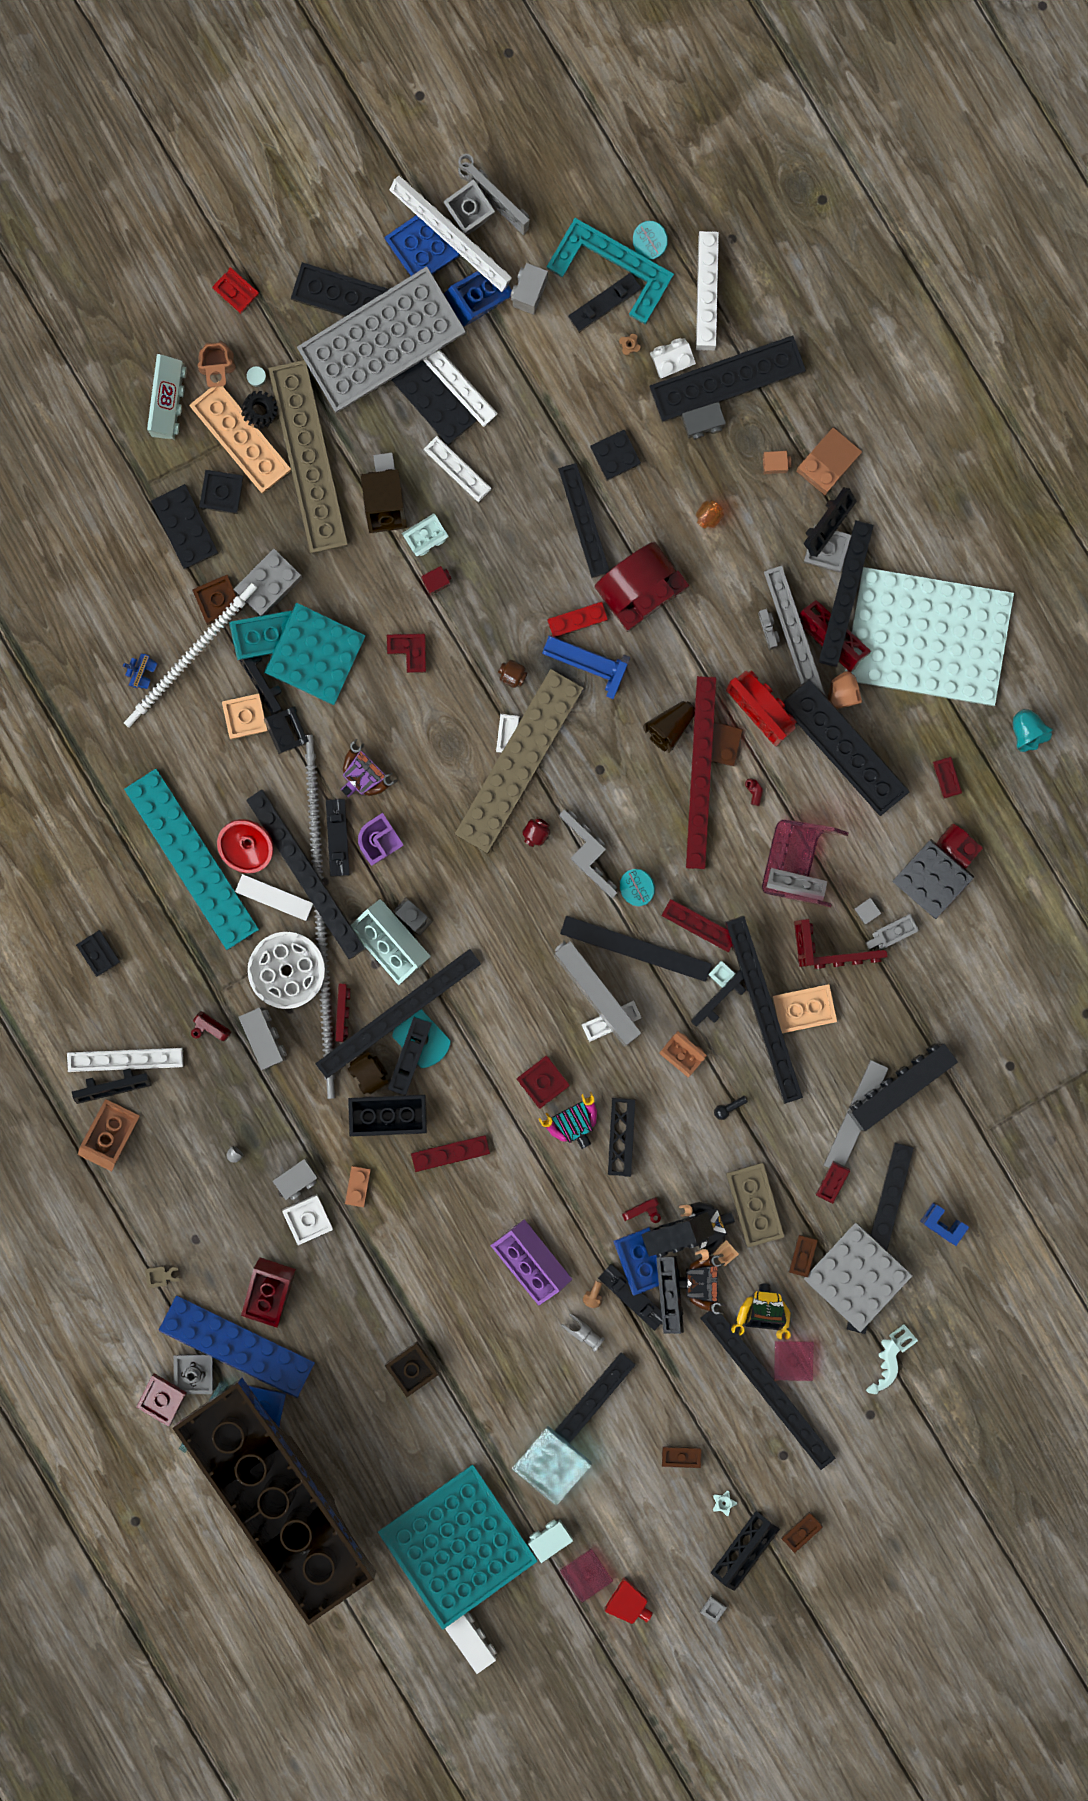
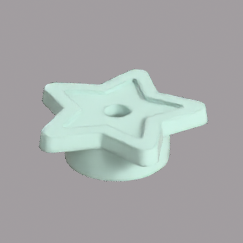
M726 1491L722 1496L713 1495L716 1502L713 1511H722L726 1516H729L731 1507L737 1505L736 1501L730 1499V1492Z

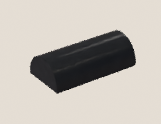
M426 1095L348 1098L349 1137L427 1134Z

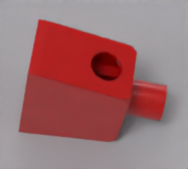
M625 1577L604 1607L606 1613L631 1624H634L638 1617L648 1622L653 1615V1612L645 1608L648 1598Z

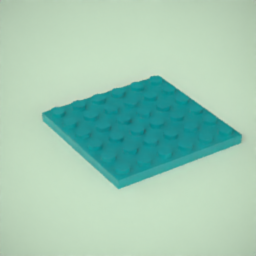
M473 1464L377 1531L442 1630L538 1562Z

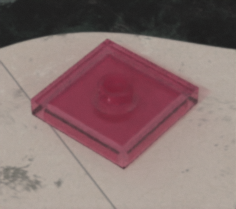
M775 1341L774 1380L813 1381L814 1342Z
M592 1548L560 1569V1573L581 1603L613 1582V1579Z

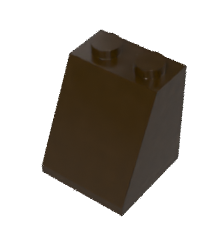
M388 469L380 472L360 474L369 533L407 528L399 470Z

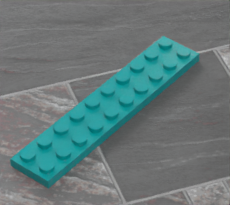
M154 769L126 787L124 790L225 949L229 950L259 930L258 926L159 771Z

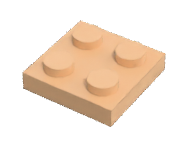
M260 694L222 701L230 740L268 731L264 722L265 716Z

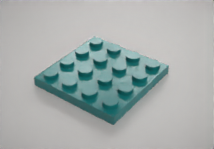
M295 603L264 673L334 705L365 635L299 603Z

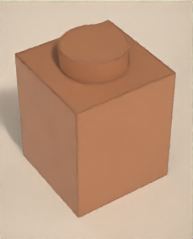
M787 451L763 453L764 474L787 473L788 468L791 467V456H787Z

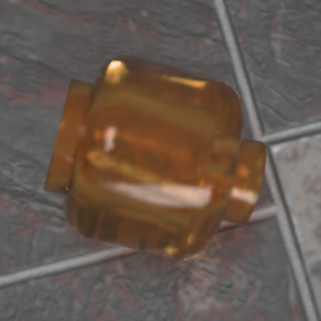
M714 500L704 501L696 511V517L699 519L697 523L704 529L707 527L715 528L724 517L723 507Z

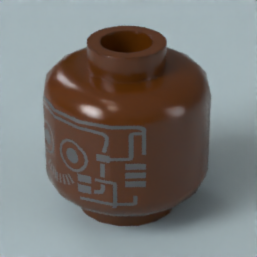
M509 660L507 664L502 663L498 671L501 674L500 681L512 688H516L518 685L522 686L528 674L525 672V666L514 660Z

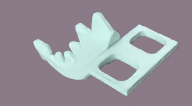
M905 1324L889 1335L891 1340L884 1339L881 1341L885 1348L884 1351L879 1353V1357L885 1360L881 1364V1368L888 1370L882 1372V1376L885 1379H879V1385L873 1383L866 1389L868 1393L877 1394L880 1390L887 1388L893 1383L898 1374L897 1353L900 1350L903 1353L918 1341ZM901 1330H905V1333L896 1339L894 1337ZM912 1338L908 1345L905 1347L901 1346L907 1339Z

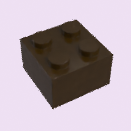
M418 1341L385 1364L386 1369L406 1397L439 1375V1371Z

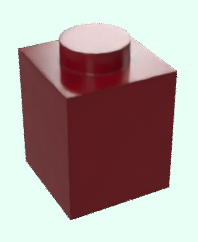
M441 566L421 576L430 596L450 586L449 580L452 579L448 570H443Z

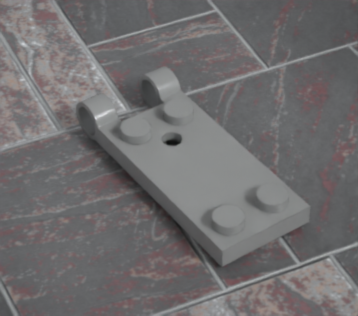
M461 155L458 160V174L460 178L468 183L475 179L490 204L524 235L529 230V215L523 209L519 210L487 179L488 176L483 170H477L474 167V160L471 155ZM467 158V159H469L472 163L470 164V163H468V162H464V163L461 164V161H462L463 159ZM461 170L467 172L469 175H463L461 173Z

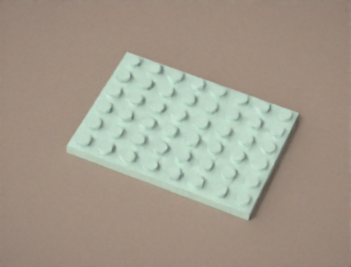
M863 567L851 633L868 647L871 652L859 662L851 673L855 675L857 682L861 684L995 706L1014 593ZM853 647L858 655L863 653L859 648Z

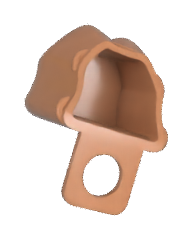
M220 341L213 344L206 343L199 352L198 371L206 375L207 386L210 388L225 386V374L234 372L236 368L232 350L224 342ZM221 374L222 378L220 382L214 383L211 381L210 376Z
M850 671L841 673L831 681L827 698L837 709L862 703L857 679Z

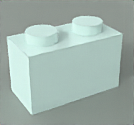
M555 1519L545 1525V1530L542 1532L538 1530L529 1536L528 1545L541 1563L573 1542V1537L560 1519L558 1521H555Z

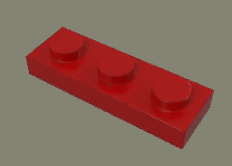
M602 602L549 618L547 621L552 636L558 637L608 621Z

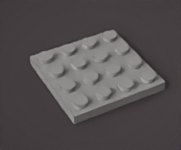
M855 1223L809 1272L808 1278L805 1277L804 1280L859 1332H862L913 1275L858 1223Z

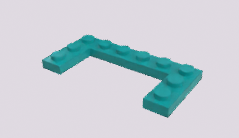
M574 218L546 269L563 278L581 246H584L626 271L631 272L633 275L646 281L647 284L630 311L629 316L646 325L674 274Z

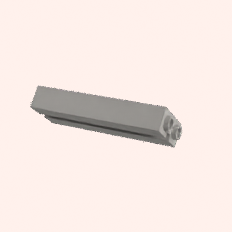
M564 941L557 946L554 957L620 1043L625 1047L640 1036L641 1032L571 941L567 944Z

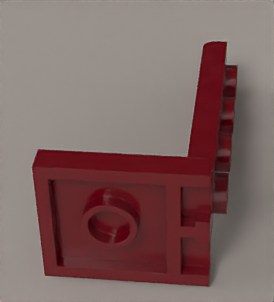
M809 919L794 921L799 967L814 965V969L826 968V964L833 963V967L845 966L844 962L852 961V965L863 964V960L870 959L871 963L882 962V958H887L885 950L813 957V954L816 952L815 943L811 939L813 924L810 923Z

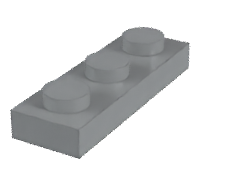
M771 868L766 888L823 901L827 881Z

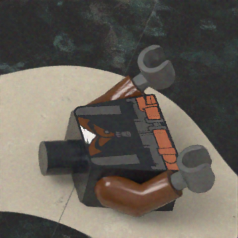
M723 1254L709 1256L703 1262H699L702 1260V1257L697 1259L686 1269V1277H679L680 1289H686V1296L690 1302L701 1309L713 1311L714 1314H724L718 1308L719 1306H725V1304L715 1303L718 1302V1267L725 1265V1263H720L718 1258L723 1257Z

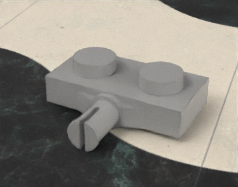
M767 609L758 612L768 648L769 650L777 648V642H780L777 631H773L772 624H774L772 614L768 613Z

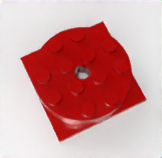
M752 670L749 672L744 671L740 676L730 681L726 688L728 694L774 746L777 747L796 729L795 724L797 722L790 714L786 713L784 710L785 704L779 698L775 699L772 696V689L766 683L762 685Z

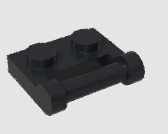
M295 706L264 719L278 754L309 742L296 714L298 711ZM285 717H290L299 740L295 741Z

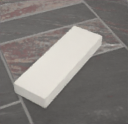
M634 1001L621 1006L632 1022L642 1018ZM601 1016L582 1024L589 1042L612 1032Z

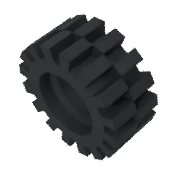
M254 391L247 396L241 407V415L245 416L243 419L245 422L249 421V426L253 423L254 428L260 425V429H262L264 426L268 427L277 415L278 406H276V400L272 401L274 398L272 395L267 397V392L262 395V391H258L257 394ZM253 405L263 406L266 414H257L253 410Z

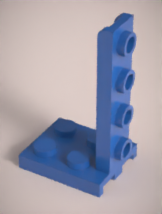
M551 635L548 636L542 652L544 655L607 679L608 683L605 690L608 693L606 697L614 699L631 658L624 654L621 660L617 659V661H614Z

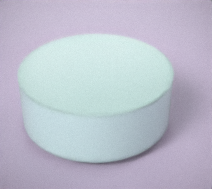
M257 366L250 368L247 372L248 382L255 387L263 385L266 381L265 371Z

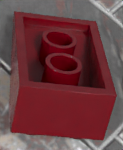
M259 1257L253 1268L241 1316L278 1328L296 1269Z

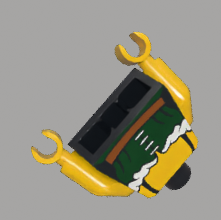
M763 1283L759 1285V1291H755L751 1297L746 1298L740 1307L736 1319L738 1322L732 1325L731 1331L734 1333L736 1327H740L739 1335H742L744 1333L742 1325L745 1323V1327L778 1330L776 1336L780 1340L785 1332V1339L788 1340L791 1336L787 1330L790 1325L791 1312L785 1302L782 1301L781 1295L771 1293L770 1284Z

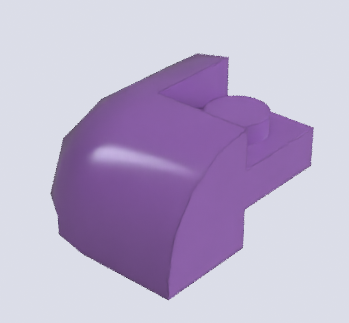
M383 813L366 823L358 835L359 847L371 866L404 846Z

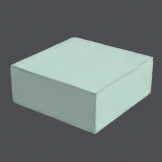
M720 961L708 975L723 988L735 973Z

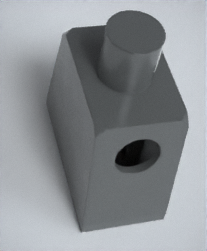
M407 897L393 911L419 935L433 922Z

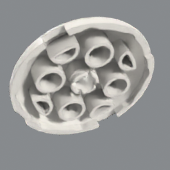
M279 932L266 937L256 946L248 962V978L253 991L262 1001L276 1008L290 1009L306 1004L315 997L323 984L325 965L322 954L311 940L301 934ZM285 965H289L292 968L289 976H285L282 973V968Z

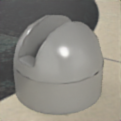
M232 1146L227 1152V1159L233 1163L240 1161L244 1156L235 1146Z

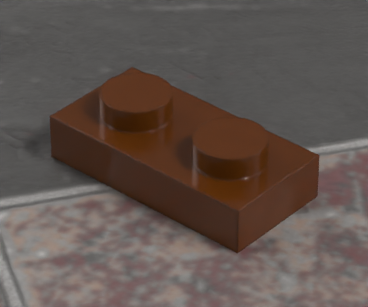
M798 1235L789 1273L808 1278L818 1240Z
M662 1446V1467L701 1468V1448Z
M808 1512L781 1539L796 1553L823 1526Z

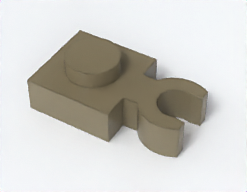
M165 1266L145 1269L148 1288L167 1286V1280L172 1282L179 1281L180 1277L175 1278L172 1276V1272L179 1270V1267H172L169 1271H166Z

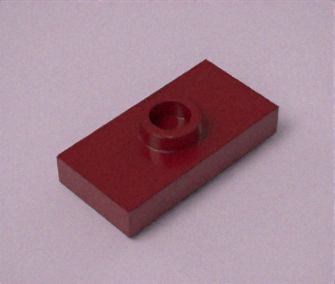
M952 757L932 762L943 799L962 794Z
M833 1161L816 1192V1196L833 1204L850 1173V1169Z

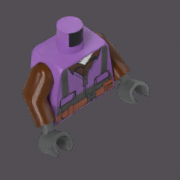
M355 739L345 756L342 768L343 776L348 783L340 790L348 798L356 790L362 796L364 794L367 796L381 794L388 787L397 783L398 780L391 781L390 776L393 773L385 775L360 751L364 747V743L358 747L356 745L358 739Z

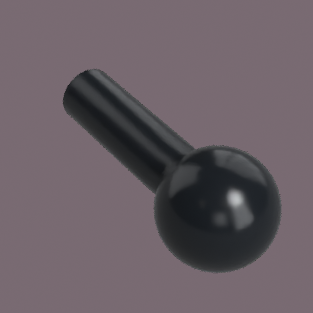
M744 1095L726 1106L718 1105L714 1110L715 1117L719 1120H725L729 1116V1112L748 1102L747 1097Z

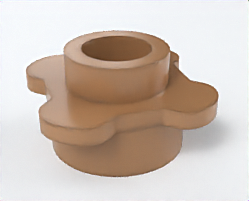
M636 334L619 339L624 355L640 351Z

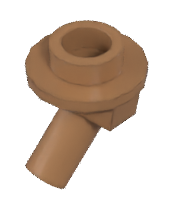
M595 1281L592 1291H587L583 1296V1302L586 1306L597 1308L601 1305L602 1297L599 1295V1291L603 1283Z

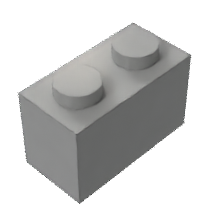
M305 1158L273 1180L285 1200L289 1197L293 1200L301 1195L300 1190L306 1186L309 1189L317 1183L315 1179L318 1178V1175Z

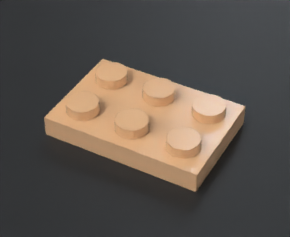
M829 984L772 996L782 1033L837 1022Z

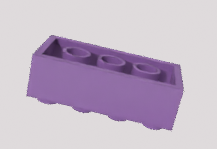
M525 1219L491 1245L538 1306L557 1294L573 1280Z

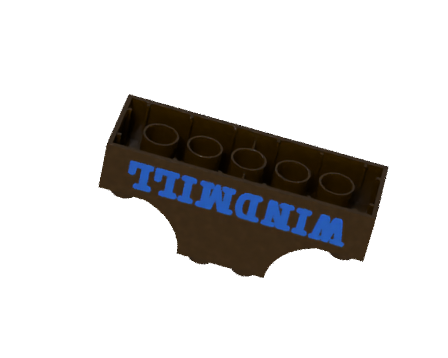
M243 1377L180 1420L172 1428L308 1625L374 1580L376 1570L346 1527L337 1510L335 1499L293 1438L285 1434L272 1420Z

